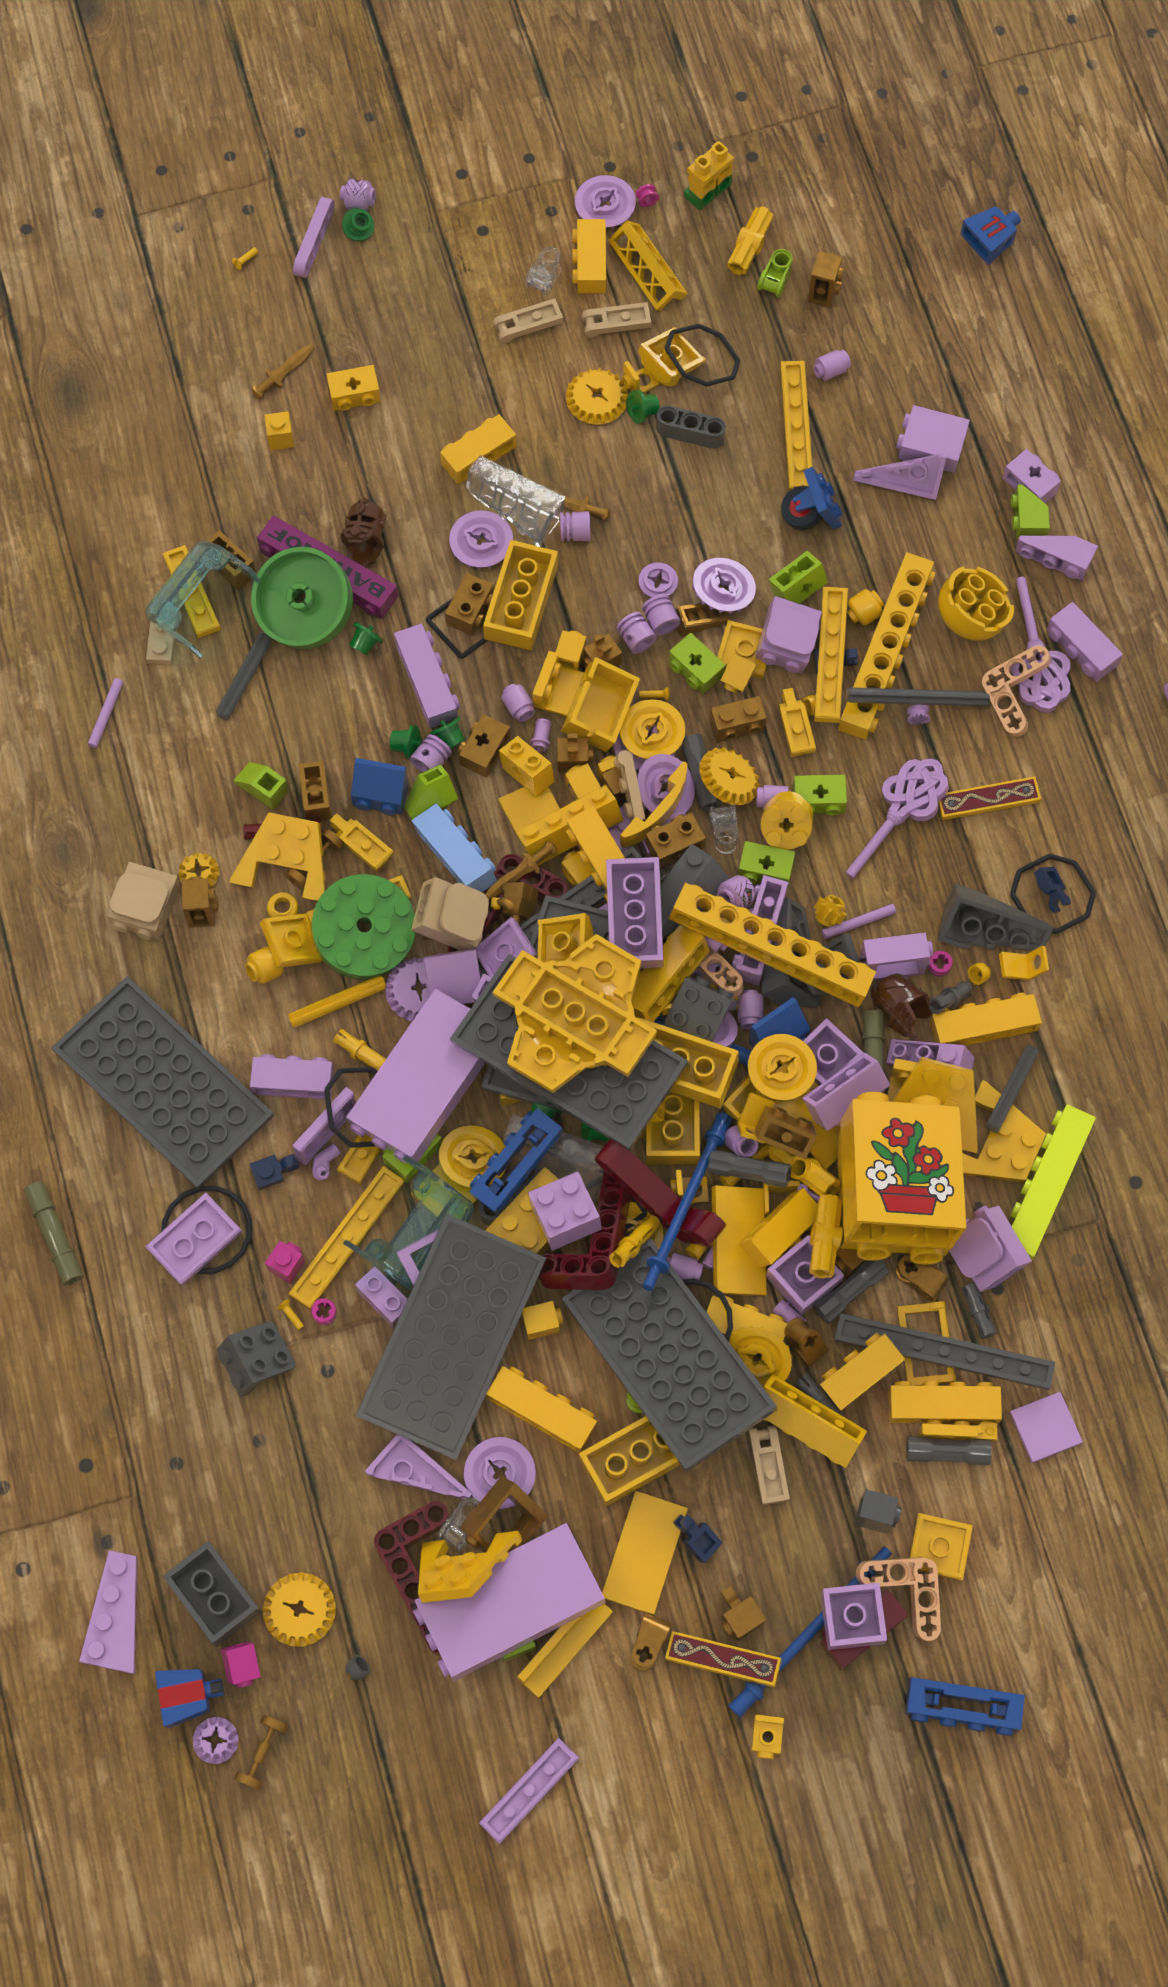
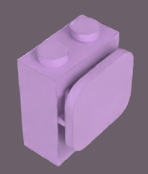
M913 405L911 414L906 413L902 428H906L905 434H900L896 448L900 449L899 459L906 461L947 453L944 471L955 473L970 420Z
M775 596L767 611L755 658L767 665L775 664L784 667L792 673H802L808 665L811 652L814 649L822 611Z
M983 1206L973 1213L974 1218L970 1221L966 1219L965 1231L953 1248L949 1250L961 1272L966 1277L974 1280L980 1292L995 1288L1032 1262L1000 1206L989 1209L987 1206Z

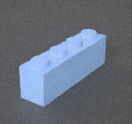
M436 803L411 820L417 834L458 883L484 892L497 881L494 875V871H496L494 864L488 857L483 859L479 846L474 841L470 843L467 840L468 835L461 825L457 827L454 825L453 822L455 820L447 809L442 811Z

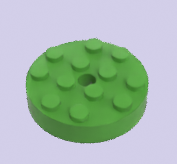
M293 547L273 555L257 573L251 592L253 614L261 629L272 639L294 649L316 648L331 641L347 623L353 604L351 583L343 568L324 552L310 547ZM302 593H306L304 600L306 604L303 602L298 603L297 599Z
M370 874L347 876L329 886L319 898L314 909L311 924L313 943L321 959L331 969L343 976L360 980L371 979L379 975L384 976L404 961L412 947L416 933L411 930L415 913L404 892L389 880ZM366 922L368 924L370 922V930L368 932L359 931L357 923Z

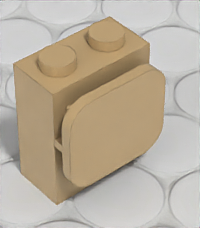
M129 862L125 873L119 878L110 900L111 908L107 917L112 928L123 933L127 931L134 932L138 937L145 940H151V938L160 940L181 886L178 876Z
M434 877L423 882L411 930L461 951L474 949L482 940V931L488 915L489 899L484 893L464 884H451Z

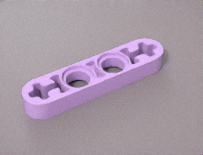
M321 197L294 262L293 274L306 278L310 272L333 215L335 206L333 199Z

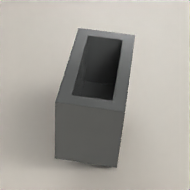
M866 1489L860 1499L854 1525L887 1534L891 1527L895 1528L896 1523L899 1521L902 1507L897 1506L899 1498Z

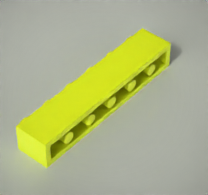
M1066 1104L1063 1112L1057 1111L1052 1121V1125L1056 1126L1053 1134L1047 1133L1041 1146L1046 1150L1042 1157H1036L1031 1168L1035 1172L1032 1181L1027 1179L1021 1190V1194L1025 1195L1021 1204L1016 1202L1010 1217L1015 1218L1011 1227L1031 1260H1033L1096 1119V1117Z

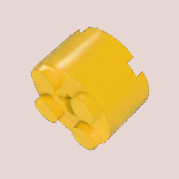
M786 791L774 795L764 806L761 818V831L766 842L770 846L786 850L804 845L812 831L813 809L809 802L798 793ZM784 818H789L790 823H785Z

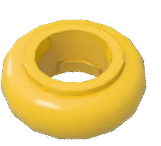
M280 892L274 894L269 899L267 912L270 917L297 915L299 905L297 899L292 894ZM281 902L290 904L289 910L284 913L277 912L275 908Z

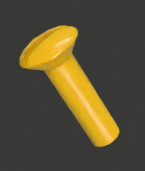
M254 247L240 258H232L233 266L237 270H241L245 262L258 254V250Z
M668 687L664 690L639 691L640 698H664L666 701L669 700L670 693Z
M287 1299L279 1304L277 1309L283 1310L295 1328L300 1330L304 1325L289 1306L290 1299Z

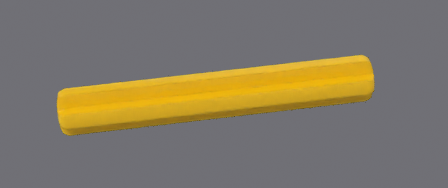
M382 975L373 977L289 1013V1021L296 1028L386 989V982Z

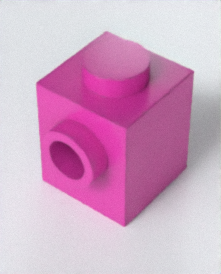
M279 1241L265 1262L267 1270L291 1284L305 1263L304 1257L301 1254L302 1250L291 1242L284 1244Z
M246 1641L221 1648L228 1683L236 1684L237 1688L252 1685L253 1679L261 1677L254 1643Z

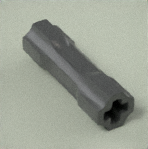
M694 734L684 737L681 747L694 780L701 810L710 811L722 806L723 801L716 798L706 788L699 772L700 761L707 753L702 735Z
M718 1150L711 1151L708 1164V1173L726 1177L734 1176L783 1188L788 1187L792 1171L791 1164L752 1159Z
M867 1260L858 1268L854 1275L836 1290L827 1293L813 1305V1308L818 1316L829 1324L867 1288L873 1287L888 1275L889 1270L882 1260Z
M908 1436L906 1459L907 1461L918 1462L947 1461L989 1465L991 1463L992 1445L991 1440H948Z

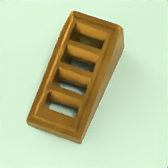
M702 603L678 606L675 610L680 619V625L677 627L680 636H686L689 633L694 634L726 624L730 617L727 611L719 613L717 609L715 610L718 617H715L709 605H702ZM703 612H706L708 619L705 618Z

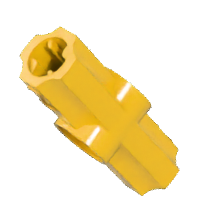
M763 206L755 207L746 227L741 228L736 240V247L727 263V268L732 273L739 276L746 274L755 255H759L765 241V235L774 217V214L768 208Z
M772 1145L769 1148V1158L773 1161L791 1164V1178L800 1180L819 1196L837 1195L841 1188L840 1180L821 1167L818 1160L808 1156L805 1160Z
M832 1194L819 1197L816 1221L810 1234L812 1253L809 1273L814 1277L822 1279L832 1278L834 1275L836 1253L840 1247L843 1229L840 1227L843 1200Z

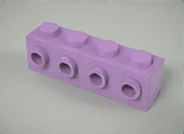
M421 623L395 632V645L429 729L441 725L440 721L443 719L446 723L452 721L457 717V709H460L456 694L451 695L449 691L451 682L448 674H443L440 669L443 666L441 657L438 652L434 653L431 647L434 645V641L430 631L425 632Z
M763 875L761 885L755 886L756 902L754 909L749 908L748 910L756 916L772 920L777 925L786 896L788 882ZM747 929L748 934H754L751 930ZM740 953V955L735 954L732 967L741 975L743 982L759 986L765 964L743 953Z

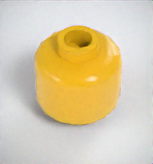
M863 589L848 600L850 610L847 611V614L854 624L859 622L863 626H868L881 617L882 608L885 605L875 590Z
M264 946L249 954L245 964V970L249 978L253 982L257 981L260 984H266L280 977L284 971V967L277 968L269 946Z

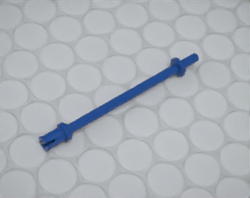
M724 1112L716 1114L711 1129L705 1133L704 1138L707 1144L657 1255L647 1258L646 1262L650 1270L643 1284V1288L647 1291L653 1290L660 1273H667L670 1268L666 1259L707 1170L711 1151L715 1150L716 1147L723 1146L726 1140L725 1134L732 1122V1118L728 1117L729 1115Z
M884 1546L871 1560H885L892 1553ZM869 1566V1571L864 1572V1577L871 1579L872 1576L877 1575ZM855 1576L847 1586L862 1584L859 1583ZM823 1611L779 1656L782 1659L779 1672L824 1626ZM747 1681L744 1684L745 1689L728 1704V1707L739 1718H742L743 1714L757 1700L761 1701L764 1698L763 1693L766 1685Z

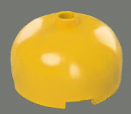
M963 566L955 570L943 584L938 597L939 612L944 623L956 635L971 641L988 640L1000 633L1011 621L1014 614V605L1010 604L1006 594L1009 590L1004 583L994 574L980 567L965 569Z

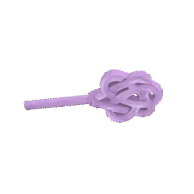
M1019 577L1016 579L1029 639L1027 650L1037 645L1045 647L1038 638L1026 578ZM1049 651L1051 655L1050 665L1043 671L1033 675L1032 680L1028 678L1017 684L1019 686L1018 695L1021 702L1027 706H1034L1040 712L1049 713L1055 710L1059 703L1065 701L1070 694V682L1067 677L1070 671V660L1059 651ZM1037 653V657L1040 660L1038 661V663H1041L1043 661L1042 657L1044 655H1041L1040 653ZM1025 659L1024 662L1027 664L1028 668L1031 669L1032 667L1029 664V661ZM1013 665L1010 669V674L1012 676H1019L1021 674L1019 668L1023 667V665ZM1041 679L1046 686L1040 685Z
M909 760L902 766L898 775L889 777L883 783L882 793L885 802L891 805L886 816L887 820L845 872L849 878L853 879L894 826L905 822L909 816L916 821H928L936 815L938 802L949 790L948 779L943 774L942 765L938 760Z

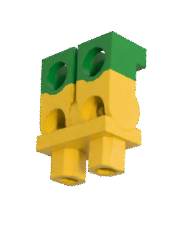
M720 141L712 145L709 151L704 155H700L687 168L689 187L684 190V197L699 210L715 199V195L718 196L732 185V163L734 162V157L728 153L727 147Z

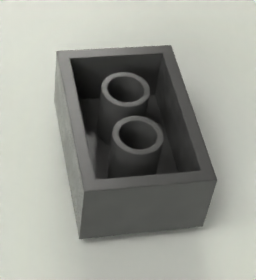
M209 1541L163 1575L164 1579L215 1647H218L261 1613V1610Z

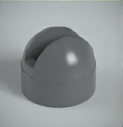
M355 1655L346 1664L345 1673L352 1675L351 1680H361L370 1673V1666L362 1656Z

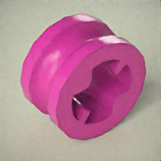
M652 184L643 185L636 191V197L639 199L638 202L642 207L652 206L659 199L656 188Z
M945 951L934 952L933 956L930 957V965H928L931 974L942 977L949 973L952 967L951 956ZM937 959H943L942 963L946 962L943 969L937 968L938 964L934 965Z
M319 1299L313 1304L311 1313L318 1324L328 1325L335 1320L337 1311L331 1300ZM323 1305L325 1309L327 1306L331 1308L328 1311L329 1316L326 1318L321 1315V1318L317 1316L320 1313L319 1307Z

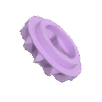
M664 563L649 564L643 568L639 575V587L644 595L647 594L651 598L660 594L672 596L678 585V576L675 570ZM661 575L662 583L664 584H660L659 587L655 588L654 581Z
M221 1717L207 1718L197 1726L192 1737L194 1751L200 1759L210 1764H219L227 1761L233 1756L238 1746L236 1728L230 1721ZM216 1728H218V1736L223 1738V1740H227V1743L217 1744L214 1753H212V1744L204 1740V1738L213 1737Z

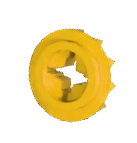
M195 852L189 857L185 856L184 861L179 864L178 876L181 883L182 880H188L190 877L197 876L196 873H192V871L196 870V864H199L201 869H205L201 872L200 877L208 878L210 887L217 882L219 866L215 858H212L206 852L204 854Z

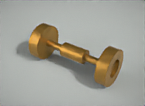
M324 828L322 830L321 839L325 843L322 846L323 853L328 847L339 851L344 845L341 839L329 829ZM289 868L285 872L286 878L298 889L304 891L306 878L303 875L306 871L298 872L294 868Z
M264 1714L261 1717L260 1723L268 1726L269 1729L264 1741H260L255 1751L251 1770L248 1775L237 1771L234 1780L259 1791L263 1782L253 1777L259 1763L263 1764L271 1746L268 1743L274 1730L285 1734L288 1729L287 1724Z

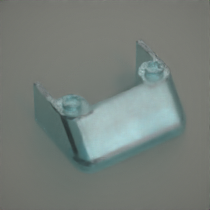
M207 540L199 541L193 546L146 608V616L155 626L198 658H201L203 654L175 630L182 621L180 607L209 570H221L229 562L257 584L261 581L252 568L222 546Z
M405 1155L402 1160L419 1172L411 1185L413 1195L419 1199L415 1208L390 1243L383 1239H374L367 1245L364 1251L348 1240H345L343 1244L411 1291L413 1284L396 1251L438 1230L446 1213L468 1222L472 1217L474 1208L470 1200L434 1172ZM433 1242L410 1253L419 1272Z

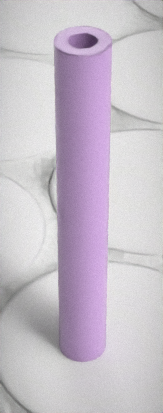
M114 678L88 741V746L92 748H97L123 685L121 679Z
M890 904L844 921L841 924L821 930L823 938L828 939L896 913V908L894 904Z

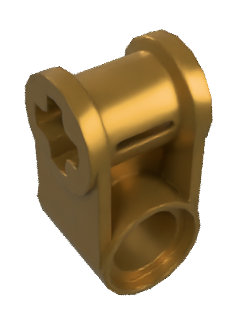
M910 1254L903 1256L895 1268V1275L900 1282L906 1284L930 1302H935L949 1280L942 1271L929 1264L923 1265L912 1262ZM908 1264L913 1267L909 1274L905 1272Z
M796 1317L787 1324L784 1333L793 1349V1353L809 1369L829 1351V1348L821 1338L820 1333L815 1329H810L802 1318Z
M645 1613L630 1658L631 1664L638 1671H648L653 1667L659 1651L664 1645L671 1623ZM643 1650L648 1652V1658L651 1659H646L644 1663L639 1661L640 1656L636 1654H641Z

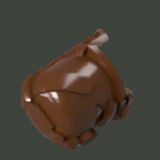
M359 499L358 502L350 507L345 518V529L341 532V540L346 546L348 557L365 568L376 562L384 548V541L381 535L386 523V515L378 505L370 502L369 499Z
M894 973L884 977L871 989L874 1004L889 1017L887 1027H891L895 1032L904 1037L909 1035L911 1039L916 1038L917 1033L914 1029V1024L917 1018L928 1019L933 1014L928 1006L932 1004L929 1003L928 994L923 992L921 988L917 989L902 974Z

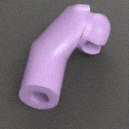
M334 1143L318 1153L313 1159L312 1173L317 1180H325L329 1177L330 1161L341 1154Z

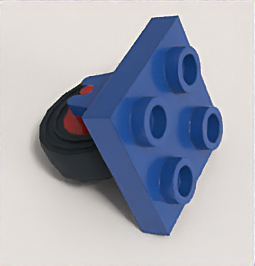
M813 467L804 470L803 472L809 486L794 487L785 495L781 504L782 517L788 525L798 530H807L814 527L820 522L822 517L833 530L841 527L842 523L839 517L843 515L838 503L833 501L832 496L835 495L831 483L826 482L822 473L818 474Z

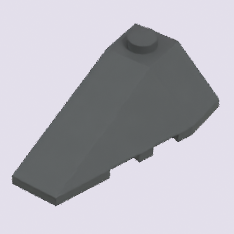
M693 844L689 846L660 887L662 940L673 933L680 925L668 918L685 882L690 885H697L703 891L717 896L719 885L730 879L713 857ZM697 907V909L701 912L705 910L701 907Z
M955 883L944 906L937 939L960 948L986 946V949L1011 947L1012 949L1035 950L1040 946L1046 945L1053 931V926L982 892Z
M789 897L785 898L777 925L784 929H791L797 932L799 936L809 939L811 936L805 908ZM772 941V945L778 946L776 942ZM765 964L762 995L778 1005H782L794 997L800 1007L820 1006V995H813L807 983Z

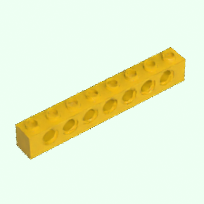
M906 552L853 688L874 686L876 688L892 689L896 677L892 673L894 668L899 670L904 657V655L900 654L902 648L907 649L912 634L908 632L910 627H916L920 613H917V609L919 606H924L928 595L924 591L927 585L932 586L936 572L932 571L934 561ZM909 582H914L918 584V586H912L909 584ZM900 603H907L910 606L904 607ZM898 623V624H900L902 627L897 628V627H894L892 624ZM885 644H890V645H892L894 648L889 649V648H886L884 645H885ZM876 665H882V666H884L886 669L880 670V669L876 668L875 666H876ZM847 701L840 719L838 731L867 740L869 732H875L879 721L878 718H875L878 711L883 712L885 704L849 703ZM866 707L869 711L862 712L858 708Z
M686 882L668 918L858 1008L865 999L876 974V971L870 969L864 963H857L846 958L841 952L831 951L817 941L801 937L791 929H784L770 919L756 916L744 907H737L727 902L723 897L711 895L703 891L701 887L690 885ZM697 907L705 909L706 912L699 911ZM721 918L727 919L730 923L723 922ZM744 929L751 930L754 934H748ZM768 940L776 942L778 946L770 944ZM792 951L798 952L801 957L794 955ZM816 962L823 964L825 968L819 967ZM840 973L847 975L849 979L843 978Z

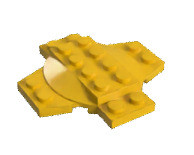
M597 934L570 953V957L565 961L555 962V960L544 963L522 950L492 992L494 997L515 1009L519 1026L507 1061L508 1066L551 1093L556 1092L586 1068H594L601 1065L606 1067L609 1065L629 1077L658 1034L656 1029L634 1016V1008L631 1003L641 968V960Z

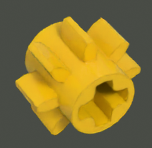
M828 895L824 899L820 897L814 906L817 921L827 927H831L836 923L841 924L847 915L844 912L846 910L844 908L845 903L834 895Z

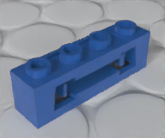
M538 1108L533 1113L529 1111L520 1122L523 1126L517 1133L512 1132L504 1141L506 1147L500 1154L496 1152L487 1162L489 1168L483 1175L479 1173L470 1183L472 1189L469 1192L471 1196L495 1215L499 1213L563 1134V1128ZM528 1137L529 1141L538 1147H532L506 1179L508 1184L505 1187L500 1179L497 1177L494 1179V1177L502 1174L526 1144L525 1139Z
M911 1677L908 1680L905 1715H911V1720L916 1722L928 1723L929 1718L940 1720L939 1725L956 1727L957 1723L968 1724L969 1730L984 1732L985 1727L996 1729V1734L1013 1736V1732L1020 1731L1022 1727L1025 1695ZM925 1690L941 1693V1696L939 1694L925 1693ZM939 1696L987 1704L990 1701L1006 1703L1005 1706L998 1705L997 1703L990 1705L989 1715L1002 1716V1719L989 1718L986 1713L941 1707L939 1710L925 1707V1704L933 1707L939 1705Z

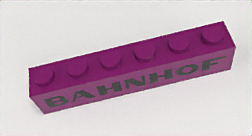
M274 515L257 536L259 550L268 558L293 547H310L330 556L343 568L349 578L353 593V604L361 607L370 616H377L383 619L398 598L397 585Z

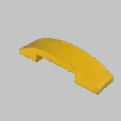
M683 761L668 778L667 790L670 793L644 822L636 816L620 834V845L623 848L645 840L649 829L656 825L663 826L674 813L685 790L688 765L686 762Z

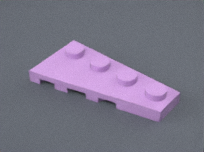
M109 1550L79 1662L135 1675L138 1561L136 1556Z

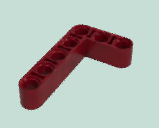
M515 854L505 855L497 865L496 871H494L496 879L498 880L508 873L505 870L507 867H517L524 858ZM539 867V873L536 874L535 871H531L516 881L525 882L538 889L537 900L544 902L546 895L559 898L568 892L567 884L562 878ZM531 878H538L540 882L537 884H530L528 880ZM554 889H558L563 892L559 896H553L550 894V892ZM504 892L495 896V898H503ZM492 898L488 901V908L492 909V912L487 915L481 942L485 940L503 911L502 906L499 910L490 907ZM448 946V953L455 952L458 950L456 948Z
M609 1139L594 1158L595 1162L651 1215L656 1216L660 1224L668 1230L681 1199L631 1151H628L616 1141ZM689 1208L676 1238L685 1243L711 1247L726 1227V1223L711 1211Z
M606 1172L603 1175L597 1206L602 1230L592 1233L588 1255H541L546 1260L538 1278L545 1288L607 1290L614 1285L618 1268L611 1264L609 1257L624 1238L631 1195Z
M433 1501L381 1529L374 1537V1545L430 1651L437 1656H441L438 1649L431 1650L425 1637L430 1632L426 1624L419 1625L413 1612L414 1609L418 1608L414 1601L416 1599H410L406 1596V1591L410 1586L419 1585V1574L406 1549L440 1531L449 1522L447 1507L440 1501ZM439 1509L443 1511L444 1517L442 1520L432 1522L429 1519V1514L432 1510ZM409 1523L418 1524V1533L413 1536L406 1535L404 1533L406 1525ZM390 1536L394 1538L395 1544L391 1549L384 1550L380 1547V1541L384 1537ZM398 1561H405L408 1564V1569L403 1574L393 1572V1566Z

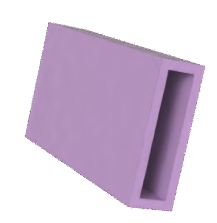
M436 988L434 989L346 1118L351 1125L350 1129L355 1134L361 1137L364 1135L372 1138L371 1142L382 1150H385L387 1147L394 1152L393 1155L405 1164L408 1161L415 1165L418 1163L485 1064V1062L458 1047L450 1040L470 1008Z
M567 1523L508 1552L509 1556L504 1562L496 1563L492 1567L493 1574L472 1597L422 1603L420 1598L414 1600L418 1608L414 1609L413 1612L419 1625L426 1624L430 1632L425 1636L432 1651L438 1649L442 1657L437 1662L444 1677L450 1675L454 1682L605 1604V1598Z

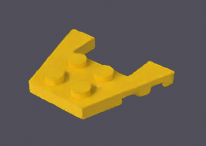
M269 812L231 876L229 883L254 888L260 862L308 872L302 898L318 901L325 891L326 881L325 871H323L320 823Z
M921 1057L891 1102L909 1103L915 1097L934 1096L941 1100L943 1106L959 1107L962 1150L977 1153L973 1070Z
M982 1080L975 1096V1105L993 1112L1001 1094L988 1082ZM1012 1104L999 1132L993 1133L990 1131L978 1159L962 1153L963 1174L971 1177L984 1176L991 1177V1179L1025 1183L1046 1133Z
M519 1531L496 1533L488 1551L485 1553L474 1554L473 1552H468L452 1557L446 1555L449 1547L445 1540L423 1542L418 1595L421 1602L472 1597L493 1574L492 1567L496 1563L504 1562L509 1556L507 1551L513 1544L518 1546L522 1542Z

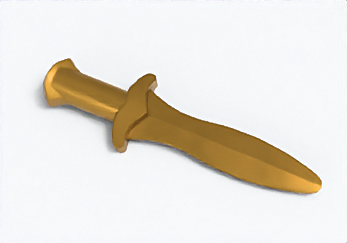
M309 344L299 349L279 368L273 371L267 368L265 371L267 378L258 386H252V394L256 398L262 399L263 394L273 385L282 388L283 383L281 381L285 375L299 366L310 355L314 346Z
M532 490V494L535 497L549 504L566 507L575 512L589 511L590 515L601 518L603 522L610 518V509L608 507L600 508L590 505L588 496H585V500H575L553 491Z
M546 841L544 847L532 856L522 853V856H524L523 861L514 870L498 879L485 893L486 897L491 899L503 893V883H514L531 871H535L536 874L539 873L538 864L549 855L556 854L555 845L550 841Z

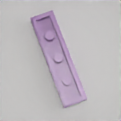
M558 1738L479 1824L501 1844L579 1760V1757Z

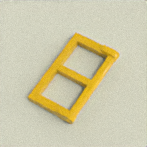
M944 1301L897 1306L899 1326L907 1328L905 1315L938 1311L941 1335L950 1338ZM906 1358L904 1360L906 1380L911 1382V1386H922L923 1382L929 1381L938 1382L939 1384L956 1382L954 1368L946 1367L947 1374L914 1377L911 1359Z

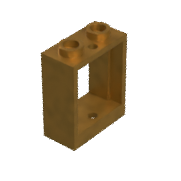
M501 1476L460 1526V1529L467 1535L464 1540L476 1550L480 1547L484 1553L487 1552L490 1544L479 1533L505 1500L509 1498L523 1512V1515L509 1531H519L522 1542L518 1546L513 1544L507 1551L510 1552L526 1544L547 1519L548 1515L516 1483Z

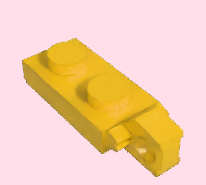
M793 688L783 689V704H779V713L790 755L795 757L815 753L816 745L805 704L801 700L796 701Z
M337 813L330 819V826L337 831L336 835L341 839L344 846L374 871L378 872L394 855V851L357 820L350 819L347 822Z
M927 1420L926 1424L922 1423L919 1429V1437L948 1440L979 1439L996 1442L997 1423L983 1421L978 1426H970V1422L956 1421L954 1425L943 1424L941 1420Z

